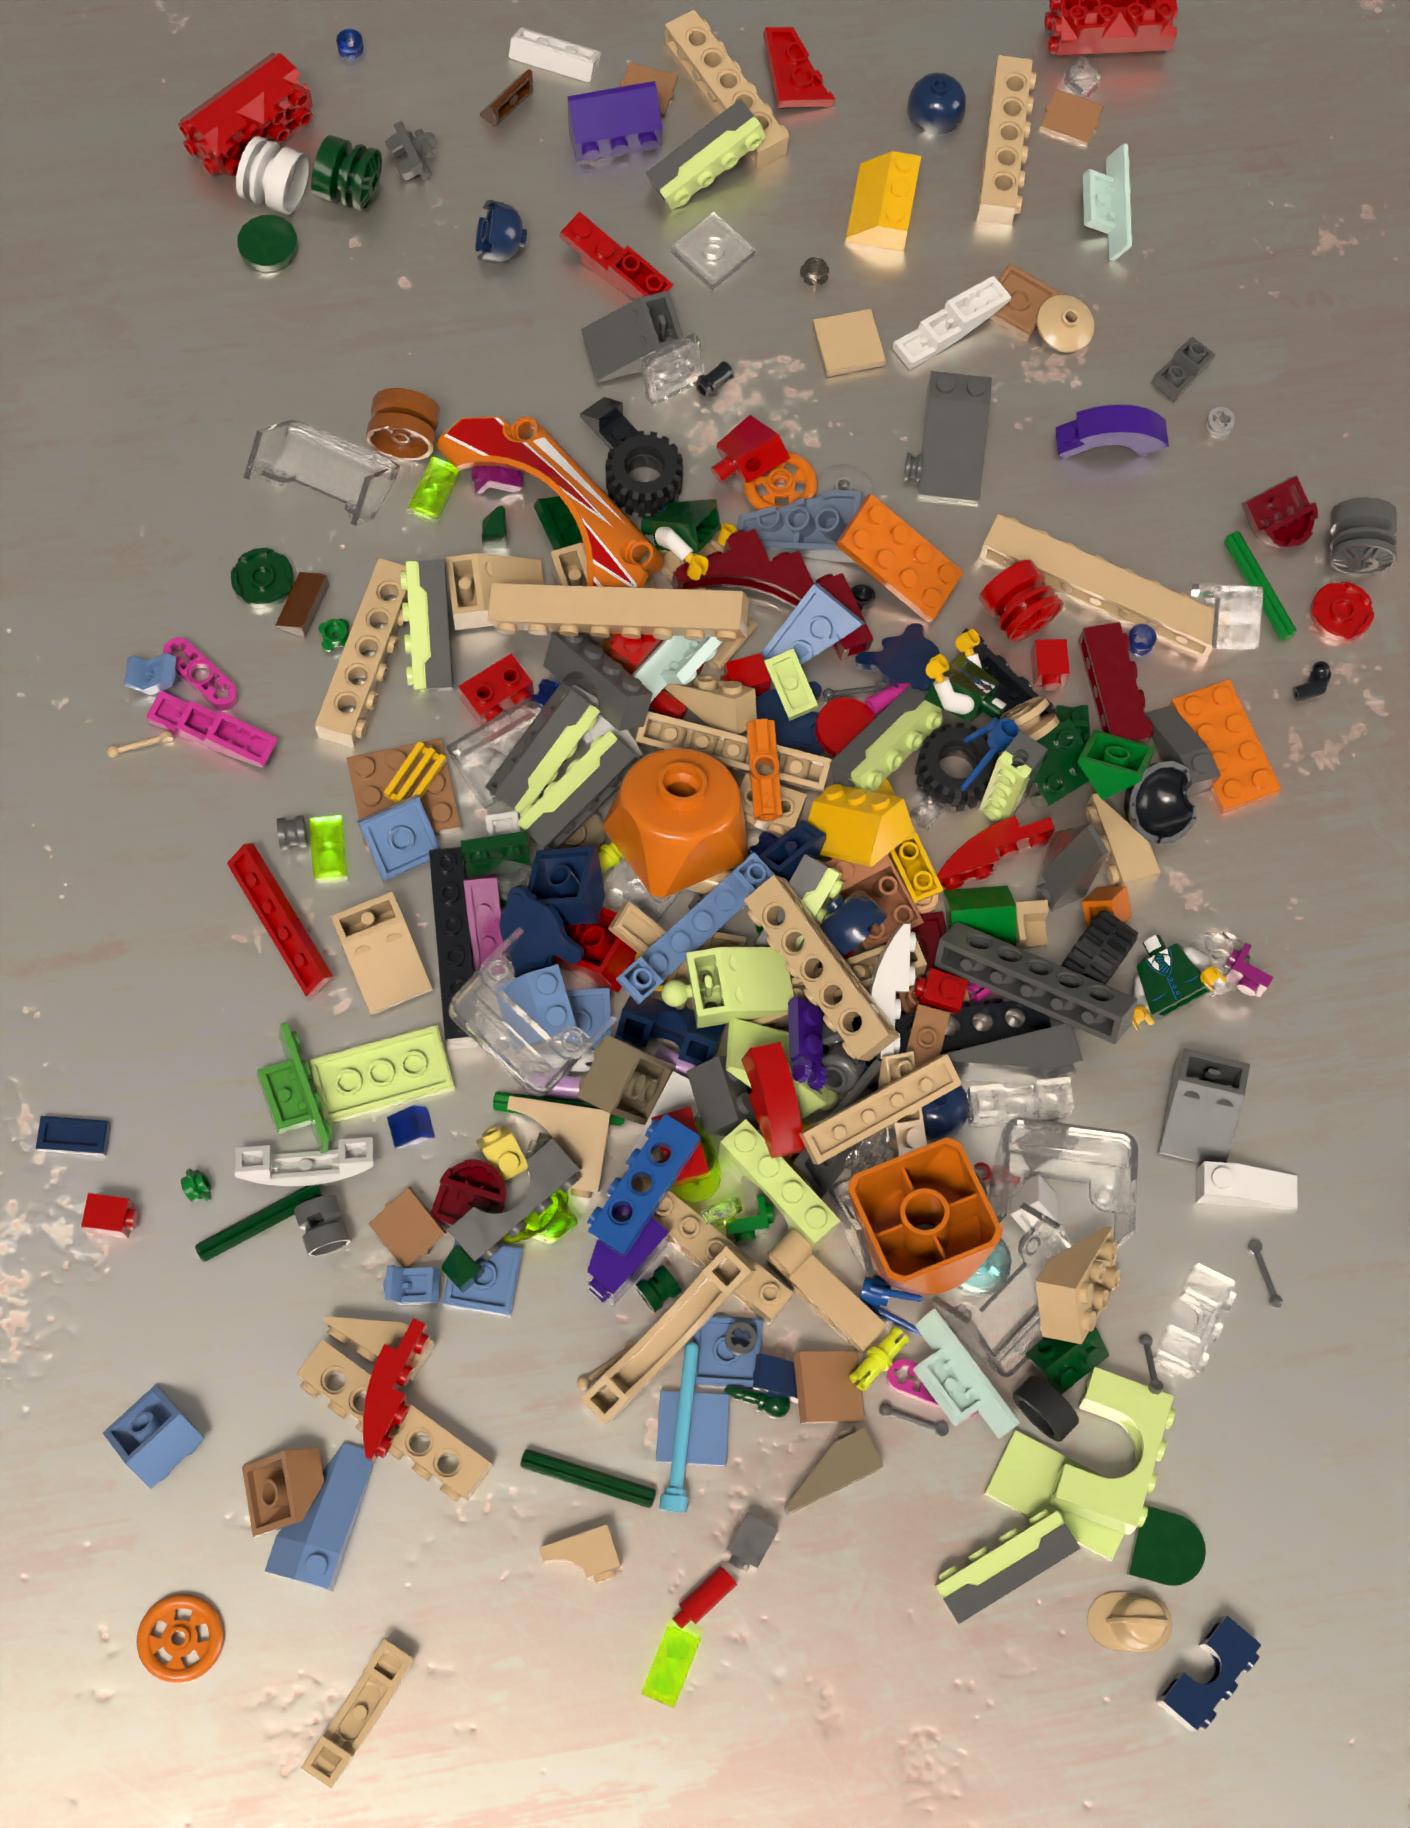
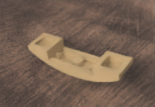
M384 1639L364 1669L365 1672L325 1734L320 1737L301 1768L329 1788H333L380 1718L415 1659Z

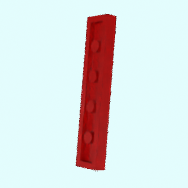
M254 843L243 844L227 862V865L305 996L316 995L331 980L333 975Z

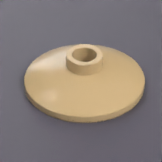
M1056 295L1047 299L1038 311L1036 321L1039 334L1053 349L1071 353L1081 350L1090 342L1094 333V319L1088 307L1079 299L1069 295ZM1066 316L1069 317L1073 323L1067 321Z

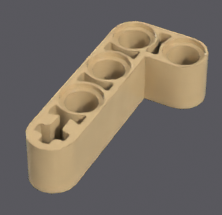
M791 1229L767 1253L766 1263L853 1348L863 1354L887 1329L885 1324L813 1255L814 1250L809 1242L797 1231Z

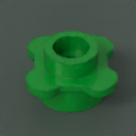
M331 619L319 625L318 631L323 637L321 646L325 651L330 652L334 648L345 647L350 627L347 620ZM338 633V636L333 637V634Z
M191 1168L187 1169L186 1176L181 1178V1186L186 1197L193 1203L203 1198L206 1201L211 1200L209 1192L211 1190V1183L206 1174L199 1170L192 1171Z

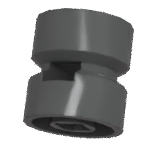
M335 1195L316 1197L294 1208L299 1228L306 1231L302 1239L308 1256L325 1255L337 1251L351 1242L345 1223L338 1221L342 1213Z

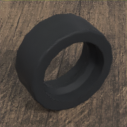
M1036 1375L1029 1376L1013 1393V1400L1021 1412L1035 1427L1054 1441L1061 1442L1079 1424V1417L1069 1402L1054 1387Z

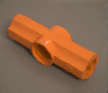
M755 719L746 723L754 820L773 821L783 816L775 721ZM768 765L773 772L770 775L763 776L758 774L756 767Z

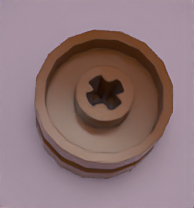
M388 388L377 392L373 397L371 406L372 418L368 422L366 440L370 447L384 456L398 460L415 461L429 457L434 450L435 430L438 427L440 418V407L427 395L411 389Z

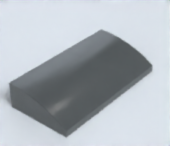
M877 1059L873 1061L831 1115L878 1090L881 1061ZM871 1136L818 1165L813 1164L805 1147L792 1163V1169L822 1199Z

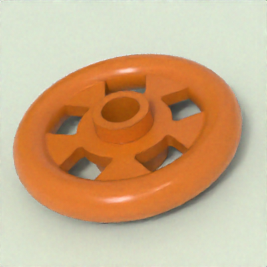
M787 451L790 459L775 467L767 477L762 475L749 483L743 482L744 492L748 501L756 510H761L772 506L778 508L792 504L794 500L800 498L805 500L813 498L817 490V477L811 464L804 457ZM787 464L793 465L798 469L794 475L784 469ZM797 482L805 484L802 494L794 492ZM778 483H783L786 486L776 487L775 485ZM765 485L768 494L761 497L756 487ZM788 497L789 499L788 504H775V498L784 499Z
M176 1594L163 1598L146 1612L137 1632V1651L146 1670L157 1679L174 1684L187 1683L198 1679L212 1668L221 1653L224 1634L220 1617L208 1602L194 1595ZM176 1609L192 1610L190 1621L175 1620ZM158 1620L167 1623L161 1639L152 1636L153 1628ZM206 1624L209 1631V1640L198 1642L196 1627ZM182 1631L186 1639L182 1645L177 1646L173 1642V1637L175 1633ZM162 1647L169 1655L173 1656L167 1665L162 1664L155 1656ZM195 1650L200 1659L195 1664L185 1667L182 1657L189 1655Z

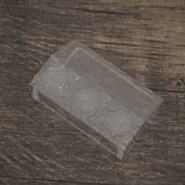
M529 699L446 746L460 775L484 809L500 801L498 797L485 788L486 784L541 711V708Z

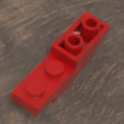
M580 211L560 232L559 237L582 256L581 263L606 282L634 299L670 291L674 285L628 245L623 249Z
M1015 815L984 829L957 849L940 869L937 877L942 888L950 891L962 886L964 881L973 878L977 881L989 878L996 871L1000 861L999 856L1001 859H1007L1018 854L1021 849L1027 847L1037 849L1049 843L1055 830L1051 817L1020 827Z
M415 1318L412 1319L397 1350L386 1344L383 1345L369 1380L363 1414V1443L365 1457L374 1464L378 1457L384 1458L393 1442V1439L389 1436L395 1424L401 1426L410 1409V1406L406 1405L408 1398L397 1390L399 1386L405 1387L414 1370L410 1364L416 1353L422 1355L430 1339V1336L426 1334L428 1331L427 1325Z

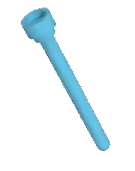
M693 1341L688 1342L685 1346L669 1488H665V1493L661 1494L659 1510L676 1513H687L689 1498L685 1497L686 1490H683L699 1351L698 1344Z

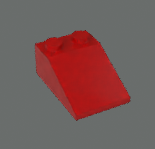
M602 907L599 923L564 925L567 935L584 949V957L574 964L555 955L554 959L560 967L592 984L609 988V990L619 993L622 986L616 978L635 961L637 952L608 929L617 912Z

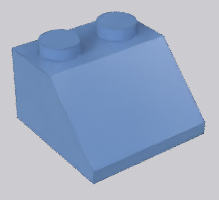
M558 964L526 973L495 987L513 1052L578 1033Z
M157 1384L103 1432V1435L124 1463L150 1489L158 1482L164 1480L171 1470L186 1456L191 1455L205 1439Z

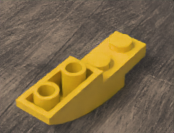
M887 778L877 790L873 791L895 796ZM916 832L912 833L888 853L914 904L944 891Z

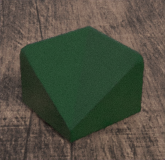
M503 506L496 507L482 522L481 536L483 549L506 548L507 546L506 513Z
M456 1245L451 1250L441 1267L442 1271L462 1293L482 1277L480 1267L460 1245Z

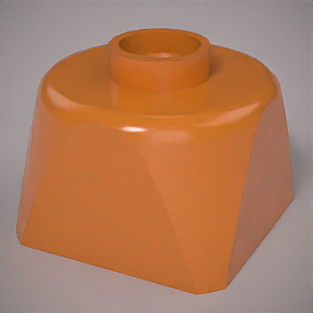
M663 749L648 754L634 763L625 775L602 827L650 895L666 898L740 865L746 860L748 855L742 801L735 778L717 759L703 752L691 749Z
M943 1138L854 1174L849 1182L848 1192L854 1215L872 1266L882 1279L904 1292L916 1295H936L958 1287L980 1268L995 1249L1002 1236L1003 1229L961 1142L954 1139ZM927 1224L933 1225L935 1228L929 1230H921L915 1227L918 1225Z

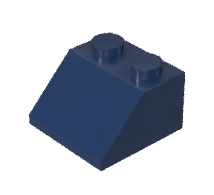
M596 846L536 851L527 888L532 894L538 896L536 900L543 902L547 906L552 904L558 910L564 925L599 923L605 892Z

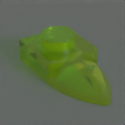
M733 1197L708 1206L701 1212L705 1224L715 1221L716 1226L720 1227L735 1222V1215L742 1212L743 1208L740 1197Z

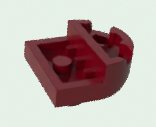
M1298 476L1290 477L1241 503L1256 537L1263 543L1273 547L1288 548L1303 544L1312 536L1313 532L1311 531L1315 520L1318 518L1317 505L1315 502L1309 503Z
M477 1159L465 1160L445 1171L439 1181L440 1187L431 1209V1213L436 1220L448 1226L454 1225L476 1206L489 1212L503 1213L507 1205L505 1183L498 1170L491 1164Z

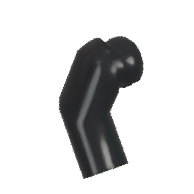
M1323 661L1316 662L1312 666L1308 683L1293 687V696L1297 702L1320 696L1326 692L1331 679L1328 663Z

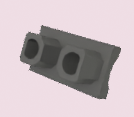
M402 121L394 124L397 133L388 138L385 143L395 159L405 152L408 155L396 163L400 175L406 181L419 174L424 180L430 178L432 174L422 154H425L426 158H431L434 155L432 150L437 146L435 135L430 132L424 133L422 129H418L415 131L416 137L414 138L411 131L406 130Z

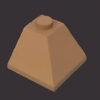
M318 1447L284 1450L242 1466L253 1537H259L303 1521L324 1484L323 1466Z

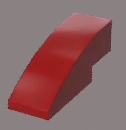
M778 1042L750 1048L741 1061L753 1090L748 1097L771 1159L802 1152L804 1150V1143L799 1135L802 1132L799 1106L782 1044Z

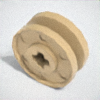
M1045 695L1034 697L1005 712L1000 718L1014 721L1022 732L1035 741L1052 731L1060 722L1055 713L1039 715L1049 705Z

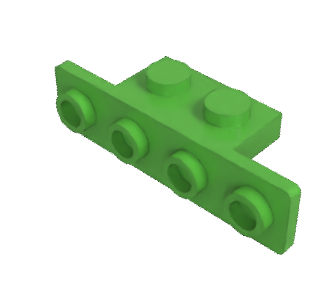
M287 1022L281 1023L279 1039L287 1061L257 1069V1077L277 1134L310 1125L320 1154L328 1151L329 1140L333 1139L331 1127L328 1120L322 1121L319 1113V1110L322 1109L321 1100L317 1090L311 1091L308 1080H311V1073L307 1061L300 1060L298 1051L301 1050L298 1035L296 1031L290 1032Z

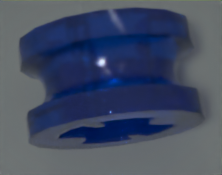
M345 29L337 35V49L342 58L353 60L362 55L364 46L362 36L358 31ZM347 42H353V46L347 47Z
M1146 624L1135 625L1128 634L1130 641L1129 651L1137 656L1149 654L1157 640L1154 629ZM1137 635L1139 638L1146 637V644H1144L1143 642L1136 643L1135 639Z

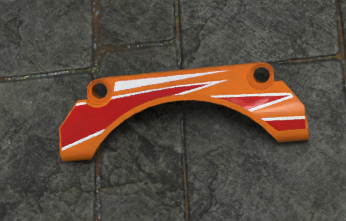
M502 417L461 418L438 439L437 448L457 470L478 466L511 468L527 473L550 486L568 506L581 532L587 560V586L644 588L648 575L658 573L663 567L664 558L662 553L558 441L532 417H521L512 426ZM535 430L533 436L527 439L529 433ZM650 552L647 561L641 563L643 555ZM610 633L609 637L615 636L614 633Z

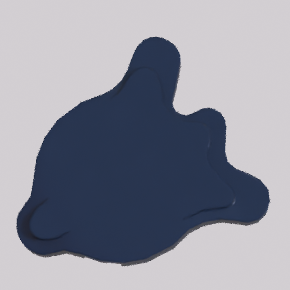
M912 623L906 627L902 635L884 638L881 642L883 650L879 652H861L855 657L857 668L878 673L882 680L890 686L898 688L897 683H911V688L929 691L934 679L926 674V666L930 659L940 654L932 641L924 637L923 626L919 623Z
M815 681L808 682L817 701L821 696L822 688ZM776 689L768 690L756 698L757 719L775 721L776 745L818 756L823 755L824 749L819 745L815 736L816 718L819 712L811 711L789 721Z
M522 885L515 886L508 892L507 904L501 914L499 923L503 942L511 954V974L517 978L529 973L532 968L543 969L556 965L554 955L569 963H578L584 957V949L567 935L558 910L552 904L547 906L543 902L536 900L538 896L532 894L527 887Z

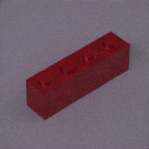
M1120 622L1083 628L1078 643L1102 732L1147 745L1153 736V725L1150 718H1146L1143 709L1145 708V696L1142 689L1138 690L1136 683L1138 672L1135 661H1130L1128 634L1126 632L1123 633Z

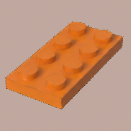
M873 494L864 498L835 543V546L927 623L934 621L964 573Z
M1230 679L1171 700L1170 705L1177 710L1207 745L1221 774L1210 788V792L1221 814L1270 798L1281 792L1282 788Z

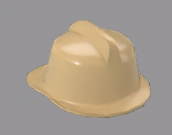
M1105 1593L1095 1599L1089 1608L1087 1616L1088 1629L1094 1640L1104 1648L1115 1651H1157L1170 1638L1173 1626L1171 1613L1165 1603L1155 1596L1144 1593Z

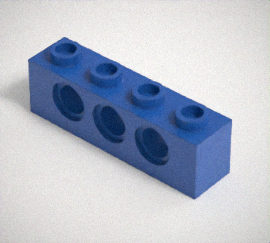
M667 1114L663 1116L661 1121L655 1119L645 1133V1137L648 1138L647 1142L641 1150L635 1148L625 1164L629 1167L628 1171L622 1179L619 1177L615 1178L606 1193L610 1198L603 1208L597 1206L587 1221V1224L591 1226L588 1230L589 1235L623 1258L627 1256L701 1143V1137ZM658 1147H665L670 1150L671 1156L668 1161L657 1163L651 1158L653 1151ZM639 1176H646L651 1179L652 1185L648 1191L641 1193L632 1188L633 1181ZM620 1205H627L633 1210L631 1218L625 1222H618L613 1218L614 1210Z

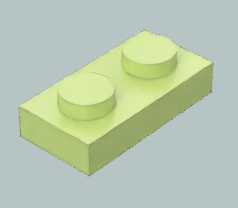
M794 648L764 661L789 721L819 708Z

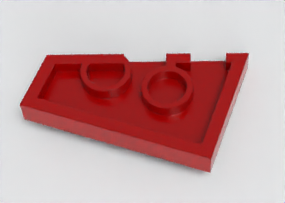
M765 27L763 38L777 108L833 107L836 99L831 91L827 92L822 83L823 77L819 70H814L808 59L809 53L793 27Z

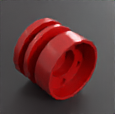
M1031 559L1015 563L1002 571L984 587L979 595L980 602L991 617H1000L997 625L1002 631H1005L1004 635L1010 643L1020 642L1040 631L1059 614L1064 605L1058 595H1054L1055 591L1050 585L1042 586L1045 578Z

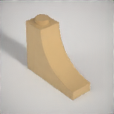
M509 1096L507 1109L525 1114L537 1121L548 1131L552 1138L558 1141L582 1169L576 1174L580 1180L571 1187V1195L591 1198L592 1192H600L611 1114L602 1109Z

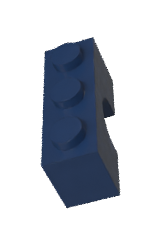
M629 996L622 1009L616 1034L625 1041L645 1048L652 1039H668L679 1046V1060L698 1066L715 1058L726 1024L697 1028L694 1011L685 1008L678 1010L676 1007H671L664 1001L651 996H647L638 1004Z
M1229 1616L1219 1617L1199 1644L1213 1660L1214 1671L1210 1680L1200 1684L1185 1672L1177 1673L1156 1700V1703L1189 1731H1198L1199 1728L1205 1730L1217 1715L1213 1709L1221 1699L1227 1701L1237 1689L1238 1684L1235 1680L1242 1671L1249 1672L1258 1661L1260 1656L1256 1652L1262 1644Z

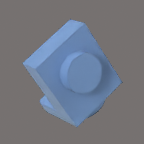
M163 653L150 660L134 655L128 657L124 680L125 686L149 695L172 687L176 678V656Z
M395 1265L387 1266L386 1277L383 1283L385 1300L400 1305L438 1304L440 1269L435 1267L401 1268Z

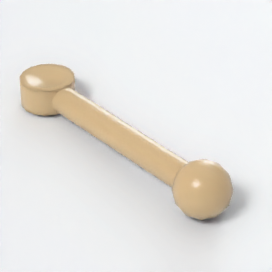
M165 731L159 736L118 747L110 745L107 748V755L114 758L119 753L158 742L167 743L173 740V734L171 731Z
M628 1341L624 1349L587 1377H579L577 1386L582 1390L588 1389L591 1384L590 1382L611 1368L636 1342Z

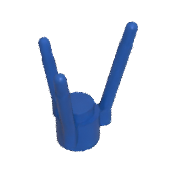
M994 717L987 725L963 739L965 743H969L989 732L987 743L991 749L960 786L961 790H966L997 752L1005 751L1020 732L1019 727L1014 721L1007 718L998 720Z
M875 1275L874 1278L865 1276L860 1300L865 1305H868L867 1307L875 1314L918 1336H922L913 1324L884 1310L880 1305L887 1306L889 1297L921 1302L923 1297L891 1289L892 1285L880 1276Z

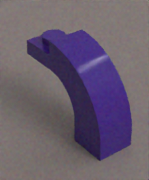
M1105 405L1076 412V420L1055 427L1058 455L1064 459L1105 445L1125 446L1135 451L1141 457L1169 447L1166 419L1158 413L1140 406Z

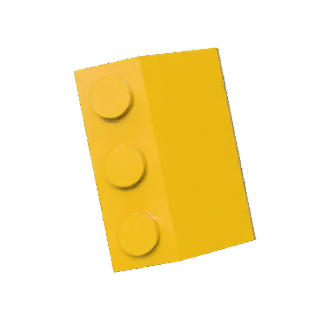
M891 151L860 163L845 242L904 252L921 156Z
M841 784L828 786L824 793L813 801L807 823L826 834V841L820 855L868 867L874 866L915 832L904 798L847 787Z

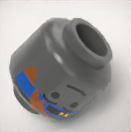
M842 1043L832 1046L822 1057L823 1066L827 1068V1078L824 1086L836 1093L850 1091L866 1072V1061L851 1058L844 1050Z

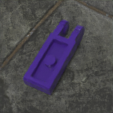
M796 996L788 1002L789 1057L792 1064V1076L799 1083L808 1081L809 1088L818 1091L823 1088L827 1078V1068L822 1063L821 1008Z

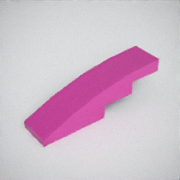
M160 690L146 716L147 722L166 731H171L177 736L264 768L278 741V738L220 710L218 713L213 712L191 700L186 703Z

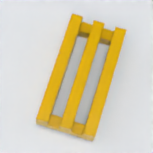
M418 741L383 792L384 796L395 803L405 800L404 798L432 759L435 761L412 794V796L418 795L421 799L447 762L446 756L437 754L431 747L427 748L424 743ZM421 754H423V758L416 766L410 777L407 779L401 790L396 795L395 792L397 791L403 780L406 778L412 767L415 765Z

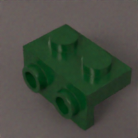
M560 496L542 498L536 501L533 507L554 550L583 543L576 520Z
M1096 1327L1092 1332H1088L1082 1344L1045 1337L1025 1353L1028 1361L1038 1368L1043 1379L1061 1395L1110 1356Z

